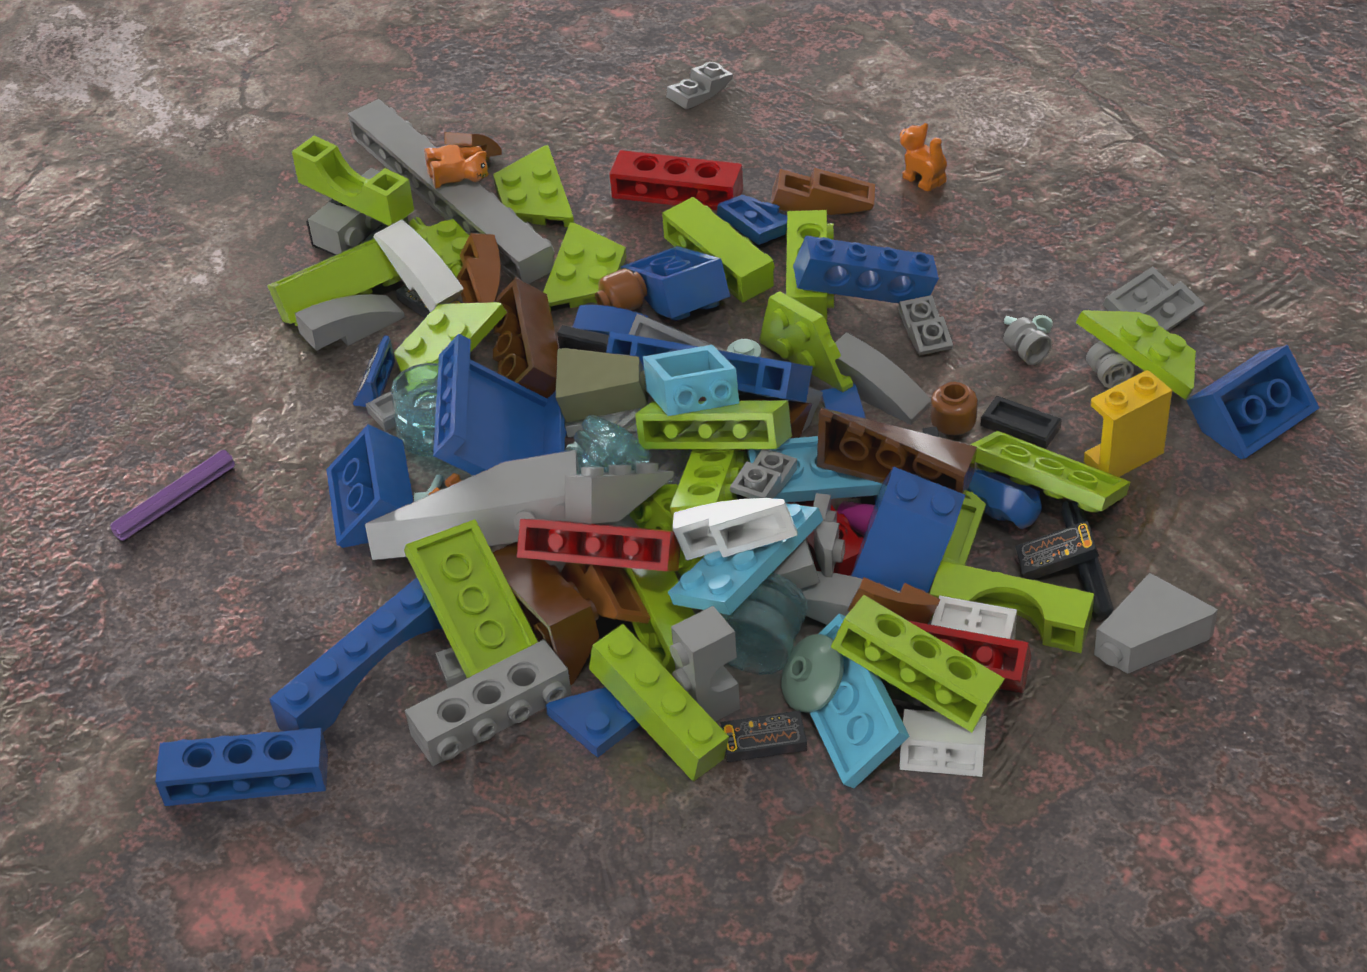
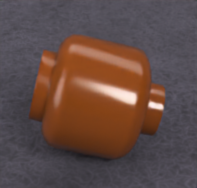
M623 268L602 277L598 283L599 291L595 293L598 305L634 311L643 306L644 297L647 296V288L638 272L633 273L631 270Z
M949 382L938 387L931 397L930 419L932 425L937 427L939 432L952 436L962 435L970 431L975 426L977 420L978 400L975 392L960 382Z

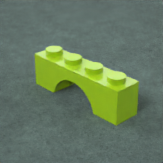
M315 135L292 151L298 183L388 226L403 220L414 211L408 178L384 168L371 179H367L349 166L338 146Z
M941 561L929 593L937 598L944 596L1017 609V615L1028 620L1038 630L1042 645L1082 653L1092 619L1094 593Z

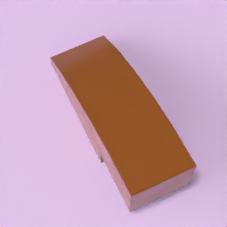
M815 167L811 177L780 169L772 188L771 204L780 206L779 210L783 211L827 210V215L871 210L874 206L875 184Z
M471 233L460 253L463 266L457 276V280L464 288L461 297L463 303H491L496 298L500 283L501 266L498 245L493 234Z
M566 562L561 571L562 578L567 582L572 581L584 599H591L599 615L648 624L651 617L624 568Z

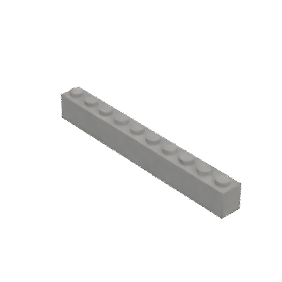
M377 99L348 113L353 139L390 171L408 178L411 190L445 220L454 218L469 236L471 233L495 235L499 249L501 269L514 279L516 277L530 284L551 272L554 265L553 256L555 254L551 242L546 238L543 239L534 231L529 223L523 222L510 207L507 208L494 193H489L483 188L479 181L475 183L465 178L460 182L442 184L440 188L435 189L432 178L429 177L427 172L424 149L436 147L430 143L425 135L417 132L409 121H404L397 115L392 107H388L380 99Z

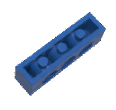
M805 236L793 264L797 289L898 304L900 301L930 296L939 279L933 255L897 250L890 247L864 245L857 242L838 241L825 237Z
M301 728L291 731L260 732L248 735L163 742L159 746L155 783L164 806L326 791L328 749L321 728Z

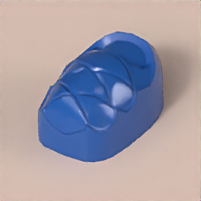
M975 468L967 491L973 492L986 504L984 514H987L992 519L1014 522L1020 529H1025L1035 523L1042 509L1039 490L1028 485L1017 484L1011 481L1010 478L997 473Z

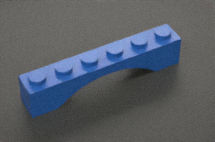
M610 331L606 353L637 356L644 369L643 356L690 349L698 346ZM718 350L736 368L738 390L794 401H807L813 366Z
M415 578L269 698L278 728L281 731L298 730L301 728H321L322 732L326 731L334 724L342 707L357 685L387 654L419 634L435 629H443L418 578Z

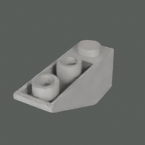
M636 463V470H631V465H609V472H604V467H581V474L565 475V521L587 524L620 521L673 478V471L658 470V463Z

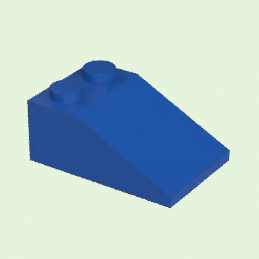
M680 246L621 266V269L627 268L633 273L638 272L641 275L647 288V296L644 299L658 314L669 317L671 320L687 318L690 316V311L698 308H714L720 304V300L730 297L721 258Z
M893 467L882 483L851 576L861 579L865 577L897 591H900L903 584L906 583L928 593L954 531L965 495Z

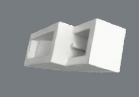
M400 220L374 234L373 237L410 291L416 290L430 312L438 304H449L459 298L464 289L440 256L406 222Z
M756 498L722 501L675 512L673 519V531L686 560L720 551L724 558L798 536V531L784 499Z

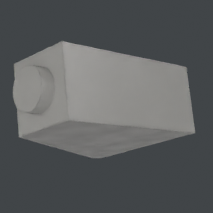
M1149 573L1098 627L1094 655L1110 666H1115L1127 674L1209 640L1214 634L1218 609Z

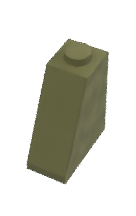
M568 348L558 349L556 400L566 423L647 406L648 392L646 390L645 372L639 357Z

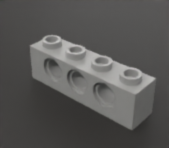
M542 640L406 709L405 714L410 734L431 765L435 766L445 760L454 758L460 752L481 741L490 739L496 733L515 723L525 721L529 716L546 708V704L571 695L568 669L548 643Z

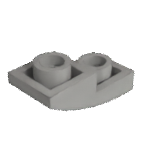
M707 62L702 66L691 69L690 80H682L680 83L668 86L666 97L685 109L692 108L721 91L733 79V74L716 62Z
M932 295L899 302V313L908 336L919 356L953 349V343L944 317H939Z
M762 449L753 463H745L731 484L730 492L750 499H773L797 470V458L770 449Z
M816 493L814 507L819 508L823 521L813 530L814 551L823 575L825 577H832L836 562H843L845 540L839 539V523H836L837 511H831V495Z

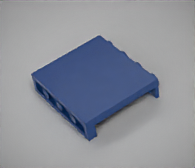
M458 334L439 354L434 457L471 475H476L502 462L565 451V419L556 400V391L547 399L471 360V340L461 334Z

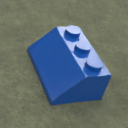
M1288 345L1259 352L1186 400L1202 432L1240 459L1247 458L1320 408Z
M369 424L326 469L337 546L342 548L369 543L365 523L414 502L403 440Z

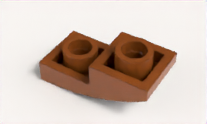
M444 132V145H457L460 148L480 146L487 153L486 162H490L491 156L502 155L501 147L493 139L485 135Z
M863 577L847 611L850 612L860 598L865 595L908 621L928 624L939 605L940 599L906 583L903 584L900 592L897 593L880 583Z

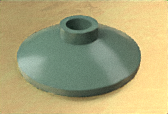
M821 634L810 635L802 639L788 655L782 671L781 687L786 702L793 709L800 710L803 713L815 712L827 705L836 694L843 676L844 661L843 655L831 648L834 641L832 638Z

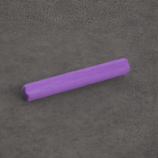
M221 450L112 522L110 527L113 534L120 541H125L231 470L235 465L233 457L226 450Z

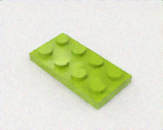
M999 431L970 444L977 447L975 462L979 469L987 472L999 471L1010 476V480L1017 484L1035 485L1044 489L1043 492L1046 495L1057 499L1068 498L1078 502V507L1089 512L1103 511L1125 497L1131 483L1120 477Z
M476 519L406 544L404 552L467 678L538 643Z

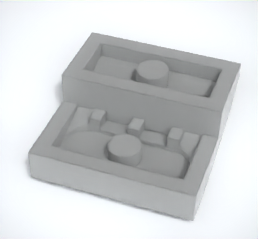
M1152 266L1108 295L1102 305L1108 311L1140 312L1149 315L1158 322L1159 326L1169 331L1198 312L1205 304L1184 283L1180 281L1173 286Z

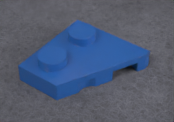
M740 195L721 202L717 206V215L758 245L787 234V215L779 213L780 206L760 202L755 198Z
M606 687L558 699L546 704L547 715L597 758L640 726L636 719Z

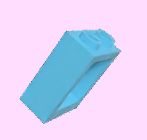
M713 345L643 356L646 390L667 416L739 404L736 368ZM701 397L706 398L703 404L698 402Z

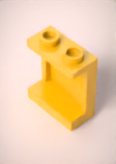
M1146 370L1091 399V407L1103 417L1101 444L1085 451L1083 462L1088 466L1120 477L1162 455L1165 448L1172 389L1153 373Z

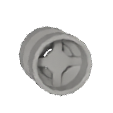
M1026 317L1018 318L1012 322L1006 329L1003 337L1004 343L1012 351L1018 352L1019 357L1028 365L1041 362L1049 354L1052 347V339L1043 331H1037V326Z
M1102 341L1094 344L1086 355L1088 365L1097 373L1099 380L1107 388H1112L1130 379L1134 372V367L1128 359Z

